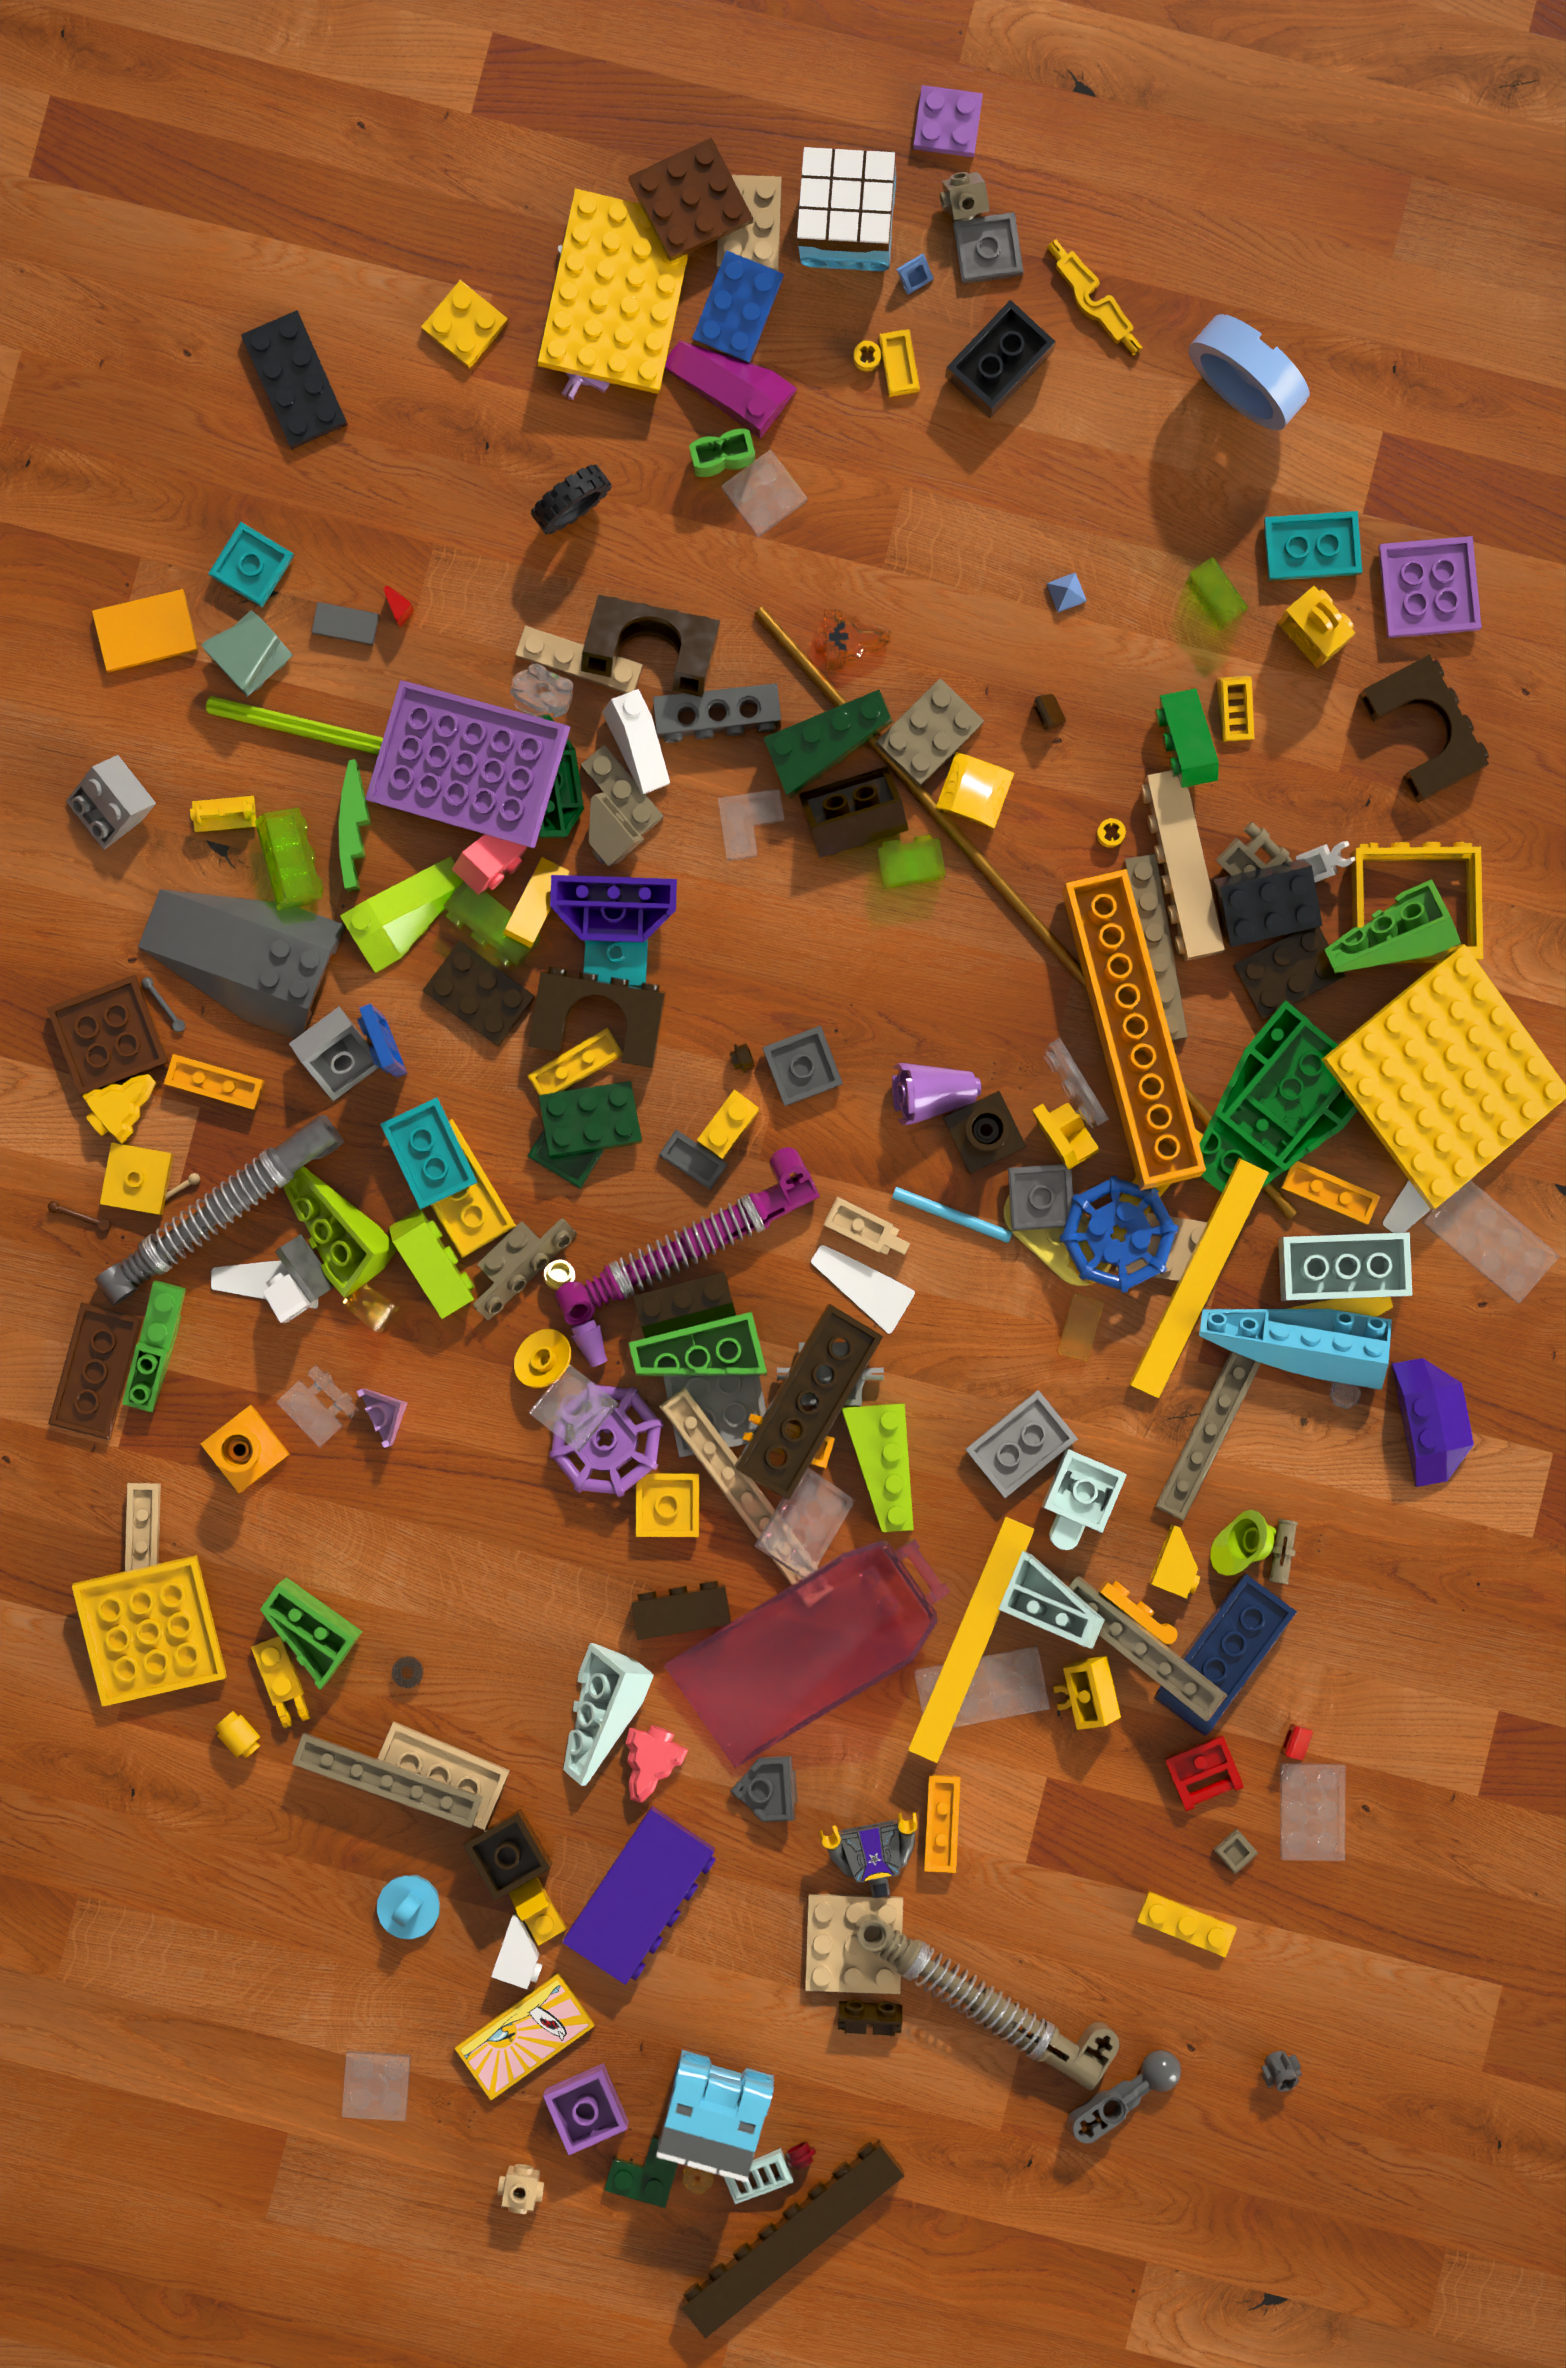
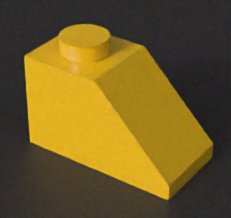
M1171 1524L1148 1583L1187 1598L1189 1593H1195L1200 1576L1196 1575L1198 1567L1181 1528Z

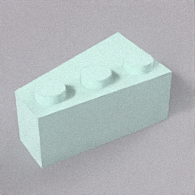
M1025 1551L1022 1552L999 1610L1093 1649L1104 1619L1032 1554Z

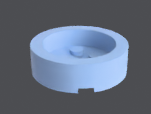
M1216 315L1189 346V355L1194 366L1211 388L1238 412L1263 427L1272 430H1282L1310 396L1305 379L1291 360L1277 346L1272 350L1259 339L1262 335L1259 331L1232 316Z

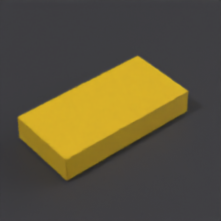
M910 329L879 334L889 397L920 392Z

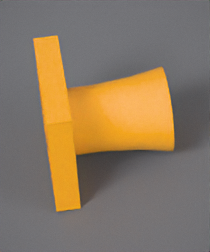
M252 1405L248 1406L201 1443L202 1447L238 1493L244 1491L290 1455ZM238 1444H243L246 1447V1452L243 1456H239L237 1453Z

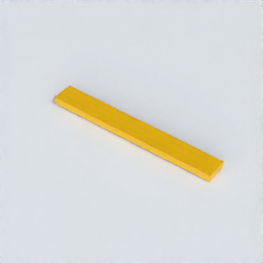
M1240 1158L1238 1159L1129 1382L1131 1386L1157 1398L1160 1397L1269 1174L1266 1170Z
M1008 1517L1005 1518L910 1744L909 1752L938 1763L1001 1612L999 1607L1022 1552H1026L1034 1533V1528Z

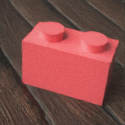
M484 834L461 853L452 870L479 895L488 887L491 890L496 888L504 879L506 872L513 874L523 863L521 856L527 846Z

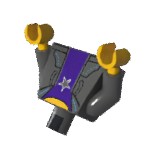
M913 1812V1818L909 1821L903 1820L902 1813H898V1820L895 1819L838 1830L833 1825L834 1833L832 1835L825 1836L822 1830L819 1831V1835L831 1861L845 1876L854 1877L856 1883L869 1881L872 1898L890 1895L887 1877L900 1875V1868L907 1865L915 1846V1831L917 1829V1816L915 1812Z

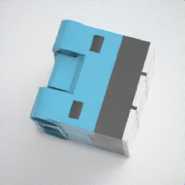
M682 2050L659 2136L656 2157L747 2182L764 2118L769 2110L774 2089V2075L746 2068L741 2075L739 2072L711 2065L710 2057Z

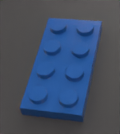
M371 1003L360 1007L359 1010L362 1016L358 1017L357 1020L363 1035H366L373 1042L374 1046L369 1047V1051L375 1065H378L379 1068H382L383 1071L385 1070L386 1073H390L395 1078L408 1074L386 1017Z

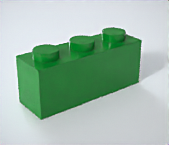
M1197 689L1160 695V708L1155 709V716L1158 727H1164L1165 733L1162 734L1164 749L1166 752L1171 751L1172 758H1170L1172 776H1178L1181 788L1218 781L1219 761Z

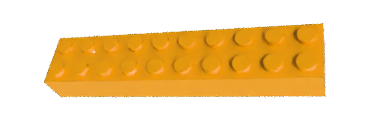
M1127 869L1068 882L1063 888L1062 895L1139 1190L1142 1191L1201 1177L1206 1168Z

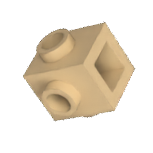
M525 2164L509 2166L506 2176H500L497 2195L503 2196L501 2206L508 2207V2211L517 2214H526L527 2210L533 2211L535 2202H541L543 2196L544 2182H539L540 2170H534V2167ZM520 2187L525 2190L526 2194L515 2193L514 2190Z

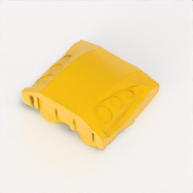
M956 752L935 809L939 811L943 809L944 812L957 814L958 817L968 818L971 822L975 821L985 827L987 825L989 829L994 830L1014 773L977 758Z

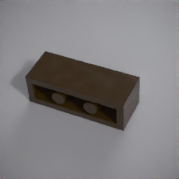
M718 1581L700 1583V1589L688 1591L687 1586H680L668 1589L669 1595L656 1596V1591L637 1594L638 1600L631 1602L637 1640L730 1625L732 1621L726 1586H719Z

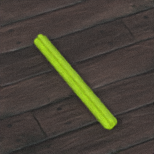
M213 696L208 698L206 704V711L212 715L377 755L383 740L382 737Z

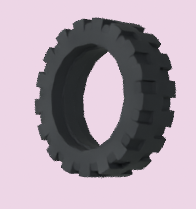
M597 464L594 466L589 465L585 469L578 470L574 475H569L562 483L559 482L551 491L545 493L542 496L543 499L537 501L534 505L535 507L532 508L531 515L545 534L555 533L557 530L565 528L567 524L574 523L581 515L584 516L588 513L590 508L595 507L600 502L599 500L603 499L608 494L607 492L611 490L612 484Z

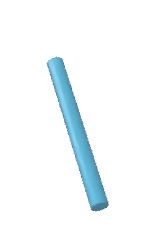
M896 1187L892 1199L1003 1242L1009 1243L1012 1232L899 1187Z

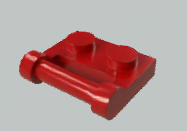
M1223 1735L1164 1758L1185 1812L1194 1809V1805L1234 1789L1236 1792L1244 1788ZM1221 1771H1227L1228 1778L1194 1792H1188L1187 1785Z

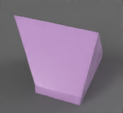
M368 1389L356 1391L358 1396L363 1398L367 1406L365 1410L373 1422L375 1431L378 1430L383 1439V1442H381L383 1447L388 1448L392 1446L407 1402Z

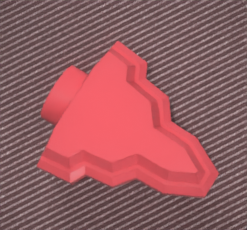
M650 1725L648 1732L629 1728L625 1744L630 1749L627 1762L633 1770L629 1780L631 1800L642 1803L654 1792L658 1780L669 1777L674 1766L682 1765L688 1749L672 1742L674 1733L654 1725Z

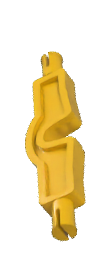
M1057 239L1051 242L1046 248L1058 261L1055 268L1072 288L1074 300L1080 311L1088 318L1098 321L1116 344L1122 341L1132 356H1134L1143 347L1131 334L1134 327L1123 314L1115 299L1107 295L1099 301H1092L1089 295L1099 287V279L1082 263L1073 251L1067 254Z

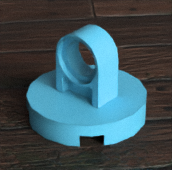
M404 1875L392 1879L384 1886L377 1900V1914L380 1924L388 1933L400 1939H414L425 1935L433 1928L440 1915V1901L437 1890L428 1880L418 1875Z

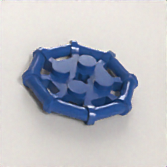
M1117 1175L1110 1176L1109 1180L1079 1195L1075 1194L1071 1198L1073 1201L1063 1234L1059 1237L1060 1242L1064 1243L1080 1273V1279L1083 1281L1087 1279L1119 1289L1121 1293H1126L1128 1289L1159 1273L1164 1274L1167 1270L1165 1266L1175 1234L1179 1231L1178 1225H1174L1158 1195L1159 1190L1154 1187L1153 1189L1140 1191L1138 1184L1118 1179ZM1120 1192L1140 1198L1142 1201L1137 1207L1129 1202L1119 1201ZM1110 1193L1111 1203L1097 1210L1091 1206V1202ZM1149 1205L1161 1226H1150L1143 1213ZM1084 1212L1091 1217L1086 1233H1077V1228ZM1118 1226L1120 1229H1126L1127 1233L1124 1235V1242L1120 1243L1118 1239H1111L1110 1235L1114 1233L1113 1227ZM1151 1236H1161L1154 1257L1147 1253ZM1086 1241L1091 1249L1094 1258L1089 1263L1078 1243ZM1140 1259L1147 1264V1266L1127 1275L1126 1267ZM1100 1262L1111 1264L1118 1268V1276L1097 1270L1096 1268Z

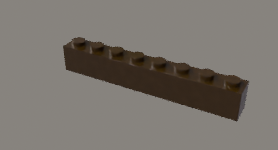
M880 2139L874 2144L870 2141L857 2151L858 2157L850 2164L847 2162L840 2164L832 2172L833 2178L825 2184L819 2182L813 2186L807 2193L809 2197L800 2205L797 2202L791 2204L782 2213L784 2218L775 2225L772 2222L768 2223L758 2232L759 2238L750 2245L747 2242L742 2244L732 2254L735 2258L726 2265L722 2262L719 2263L708 2273L710 2277L701 2285L695 2283L684 2292L681 2308L705 2339L904 2177L903 2168Z

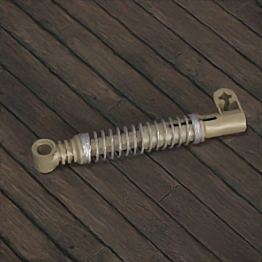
M874 1914L864 1915L856 1922L855 1935L860 1945L876 1955L880 1953L882 1959L887 1957V1962H893V1966L897 1968L898 1974L902 1975V1977L907 1978L909 1981L915 1978L916 1986L923 1984L924 1991L932 1989L933 1997L941 1995V2002L949 2000L951 2008L958 2006V2013L966 2011L968 2019L975 2017L976 2024L983 2022L984 2029L992 2028L993 2035L1000 2033L1001 2040L1009 2039L1010 2046L1017 2044L1018 2051L1025 2050L1026 2055L1032 2058V2060L1036 2062L1044 2061L1086 2089L1092 2090L1098 2084L1117 2054L1119 2039L1107 2024L1102 2022L1090 2024L1075 2044L1059 2034L1058 2027L1049 2021H1045V2018L1038 2020L1036 2019V2013L1028 2014V2007L1022 2010L1019 2008V2002L1012 2004L1011 1997L1003 1998L1002 1991L995 1993L993 1991L994 1986L984 1987L985 1980L981 1981L977 1987H974L977 1975H973L966 1982L968 1969L964 1970L960 1976H957L960 1965L956 1964L949 1971L951 1958L947 1959L943 1966L939 1964L943 1957L942 1953L938 1954L934 1960L930 1959L934 1953V1948H930V1945H927L924 1941L920 1939H907V1936L904 1934L900 1935L898 1930L893 1932L894 1928ZM875 1925L880 1928L877 1938L873 1940L864 1938V1931L867 1927ZM919 1975L924 1977L920 1983H917ZM927 1981L933 1983L929 1988H926ZM936 1986L942 1989L937 1994L934 1993ZM945 1991L950 1994L946 1999H943ZM953 1997H955V1998H957V1999L959 2000V2001H958L957 2003H955L954 2005H952V1998H953ZM961 2002L968 2005L963 2010H960ZM1097 2037L1101 2039L1105 2037L1107 2042L1105 2045L1101 2043L1097 2045L1095 2040ZM1050 2044L1063 2052L1062 2056L1047 2046ZM1087 2046L1095 2051L1098 2049L1102 2054L1101 2058L1098 2059L1085 2051Z

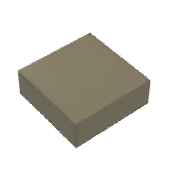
M1237 1828L1213 1848L1234 1874L1259 1854Z

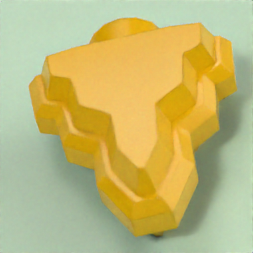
M150 1074L132 1077L123 1085L112 1083L103 1089L98 1088L83 1094V1099L92 1111L86 1116L87 1120L100 1135L103 1136L105 1133L110 1132L117 1141L123 1144L133 1134L132 1126L140 1118V1106L150 1099L156 1082Z

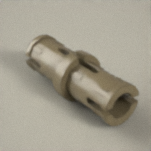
M1278 1519L1275 1546L1271 1551L1273 1559L1269 1578L1270 1582L1289 1584L1292 1557L1296 1556V1550H1293L1296 1526L1298 1525L1296 1521ZM1284 1537H1286L1283 1565L1280 1566Z

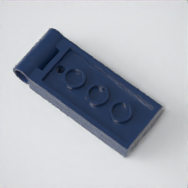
M1242 1573L1181 1657L1226 1693V1698L1208 1721L1202 1719L1163 1686L1159 1687L1154 1695V1699L1202 1735H1208L1297 1611L1250 1576Z

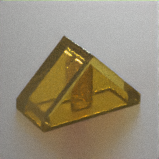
M367 1283L346 1297L342 1303L344 1307L372 1330L380 1333L400 1308Z

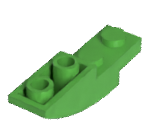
M157 1280L153 1282L140 1340L136 1344L122 1402L123 1405L149 1412L154 1411L182 1317L180 1312L186 1288Z

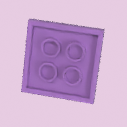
M1473 536L1386 543L1378 546L1387 638L1479 631L1482 628Z

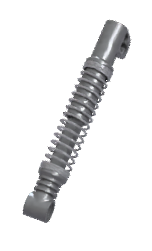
M319 1115L276 1148L269 1147L267 1150L262 1151L259 1154V1158H253V1165L246 1163L244 1170L238 1169L236 1176L230 1175L228 1182L222 1181L220 1188L214 1187L212 1189V1194L205 1193L204 1200L197 1199L196 1206L189 1205L188 1212L181 1211L180 1218L173 1217L172 1223L166 1222L164 1229L158 1228L156 1230V1235L150 1234L147 1238L145 1237L138 1244L134 1254H130L128 1258L122 1260V1263L119 1262L102 1272L94 1281L112 1306L122 1302L137 1291L139 1285L144 1284L145 1280L148 1281L151 1276L156 1274L162 1275L172 1269L173 1263L178 1264L175 1254L178 1253L182 1258L186 1259V1253L183 1248L186 1247L190 1252L194 1253V1247L191 1244L193 1241L196 1245L202 1247L200 1236L210 1241L208 1230L218 1235L216 1224L226 1229L225 1223L228 1221L234 1223L233 1217L236 1215L242 1217V1211L244 1209L250 1211V1205L252 1204L258 1206V1199L260 1197L266 1200V1193L268 1191L274 1194L275 1186L282 1188V1186L294 1178V1172L312 1159H321L332 1153L345 1142L326 1115ZM199 1202L205 1204V1206H203L201 1209L199 1207ZM192 1207L198 1210L194 1214L191 1213ZM183 1213L187 1214L190 1217L184 1220ZM175 1219L179 1220L182 1223L176 1226ZM167 1225L173 1227L169 1232L167 1231ZM159 1231L165 1233L161 1238L159 1237Z

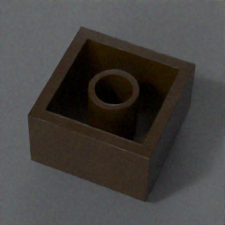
M522 1809L469 1838L463 1845L494 1900L501 1898L544 1873L552 1866L549 1856Z

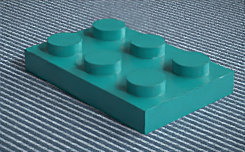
M1358 511L1264 518L1268 581L1361 575L1362 560Z
M437 1097L380 1124L421 1210L478 1183Z

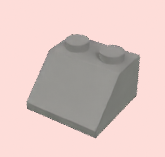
M340 1006L289 1043L301 1063L333 1101L379 1068L378 1065H375L370 1054V1045Z

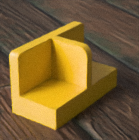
M1065 1103L1050 1113L1044 1104L1032 1110L1038 1126L1068 1170L1099 1152L1098 1145L1085 1128L1082 1117L1075 1113L1069 1103Z

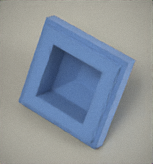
M923 253L896 269L907 295L934 280Z
M1076 573L1046 584L1057 613L1087 601Z

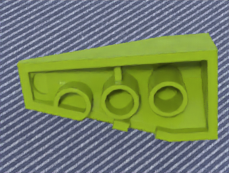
M451 856L340 915L375 973L403 958L410 950L409 948L425 933L435 918L445 910L465 887L466 883L452 870L455 862Z
M304 1166L294 1172V1178L284 1185L283 1188L298 1220L305 1223L311 1235L308 1241L312 1249L317 1248L324 1264L321 1265L325 1276L344 1298L351 1295L386 1267L397 1251V1248L375 1222Z

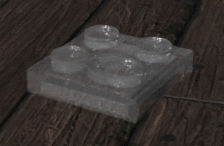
M771 449L721 485L722 491L758 538L808 501L806 495Z
M569 1364L564 1374L551 1384L529 1413L579 1453L618 1403Z
M347 2051L342 2117L406 2121L411 2055Z

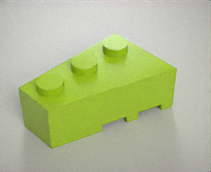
M420 1208L389 1226L392 1242L441 1319L474 1300L471 1292L475 1288L473 1282L466 1272L462 1274L459 1272L455 1265L459 1261L450 1246L444 1247L439 1239L442 1237L439 1228L433 1220L429 1222Z

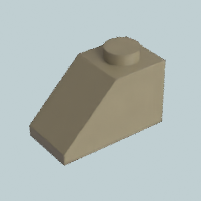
M603 792L595 794L591 798L589 844L593 847L594 850L592 852L599 862L607 864L608 867L616 865L642 843L644 838L609 796Z

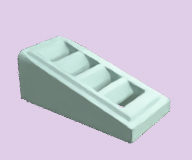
M781 2148L753 2160L750 2172L752 2171L758 2185L752 2188L749 2179L747 2182L742 2181L746 2191L740 2193L735 2179L723 2176L735 2204L794 2182L793 2175L786 2164ZM770 2164H776L780 2174L779 2177H774ZM762 2167L764 2168L769 2180L765 2183H763V2180L758 2171V2169Z

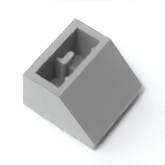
M119 755L92 766L66 800L73 812L79 817L103 849L108 848L143 821L156 804Z

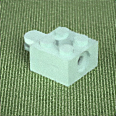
M1065 1449L1042 1503L1043 1508L1057 1513L1049 1532L1053 1545L1063 1550L1073 1549L1077 1546L1085 1526L1103 1533L1127 1474L1074 1451Z

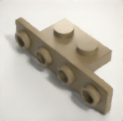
M561 1218L539 1239L521 1221L477 1264L494 1284L473 1303V1307L487 1320H490L503 1309L508 1301L521 1292L539 1271L545 1269L562 1249L571 1243L577 1232Z

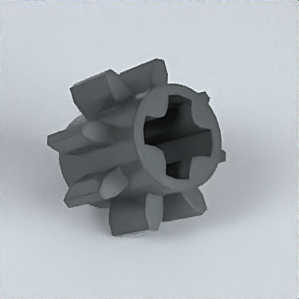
M1276 2051L1268 2055L1264 2061L1265 2066L1261 2067L1263 2071L1262 2076L1267 2087L1270 2088L1275 2085L1277 2090L1281 2092L1293 2089L1299 2082L1298 2077L1302 2076L1300 2071L1301 2065L1296 2055L1288 2057L1284 2051Z

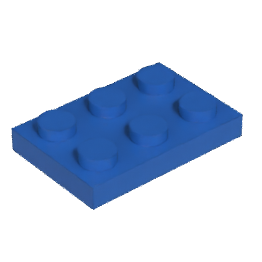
M726 250L692 339L750 363L784 278V273Z

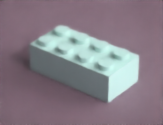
M1410 1232L1278 1238L1281 1301L1412 1296Z

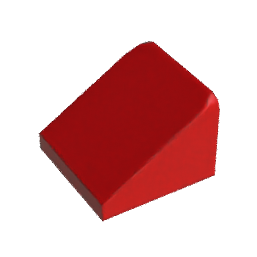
M385 586L383 590L395 620L401 628L414 611L410 601L390 586Z
M1293 1723L1290 1724L1281 1753L1290 1758L1303 1760L1313 1731Z

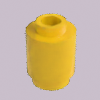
M234 1711L214 1727L219 1733L217 1737L236 1758L241 1754L247 1758L260 1747L256 1741L261 1736L242 1715L238 1716Z

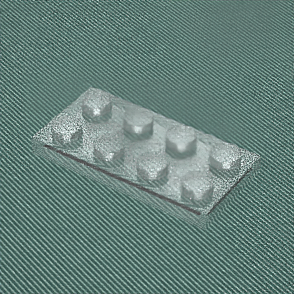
M1471 1180L1439 1207L1433 1209L1422 1221V1224L1517 1304L1522 1302L1560 1257V1255Z
M1038 1646L982 1656L952 1728L1050 1709ZM944 1664L914 1669L922 1716Z

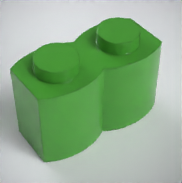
M734 429L724 433L720 438L713 436L702 437L689 445L694 474L698 477L714 476L725 468L731 470L742 469L755 461V450L750 431L747 429Z

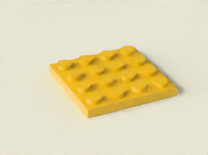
M197 1555L73 1583L72 1590L102 1707L226 1678L227 1674Z

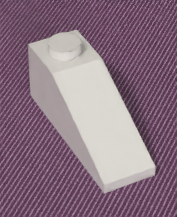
M639 689L611 699L602 711V714L641 795L669 785L670 780L654 722Z

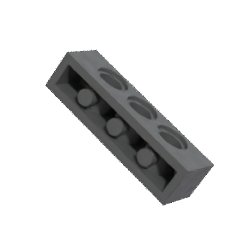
M777 683L704 691L703 697L685 693L653 697L658 739H664L665 743L683 741V736L695 735V739H709L714 737V733L726 732L727 736H738L745 734L747 729L756 728L757 732L766 733L775 731V726H781ZM746 704H752L758 711L754 717L746 718L740 713L741 707ZM722 708L726 711L727 715L721 721H714L709 717L712 709ZM684 711H691L695 714L696 718L693 723L684 725L679 722L678 716Z

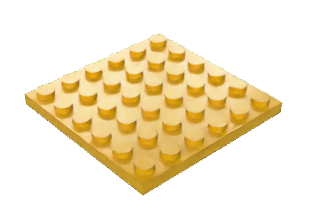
M1465 944L1458 945L1321 1059L1430 1209L1439 1207L1566 1099V1085Z

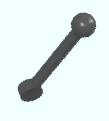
M150 977L143 978L141 981L142 987L151 992L171 1019L173 1029L177 1032H182L186 1027L185 1022L178 1019L153 986V979Z

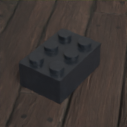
M1010 300L946 367L945 378L988 418H991L1053 353L1056 341Z
M1305 859L1213 879L1223 937L1231 947L1323 926L1312 865Z

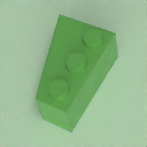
M287 1577L277 1584L260 1609L281 1639L286 1641L297 1655L296 1659L301 1666L304 1665L314 1678V1683L319 1690L329 1682L363 1632Z

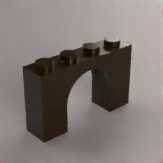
M598 595L582 651L581 671L612 677L616 658L622 645L635 637L653 636L668 642L678 654L672 691L703 697L718 640L720 620L650 606L645 603L631 602L616 597Z
M1430 654L1363 689L1359 694L1373 722L1403 706L1411 704L1427 706L1434 710L1443 720L1446 728V742L1442 752L1433 759L1408 771L1403 776L1417 803L1477 773L1489 764L1487 761L1489 758L1487 749L1482 742L1476 741L1472 733L1474 727L1470 718L1466 714L1462 715L1457 706L1459 699L1452 687H1447L1442 678L1444 677V671L1437 660L1433 661Z
M549 966L548 972H540L529 1047L560 1052L563 1048L567 1018L572 1006L583 997L601 995L616 1002L626 1018L627 1031L621 1063L653 1068L666 992L660 991V985L642 982L641 987L630 986L628 979L611 977L610 982L598 980V974L580 972L579 977L567 975L568 969Z

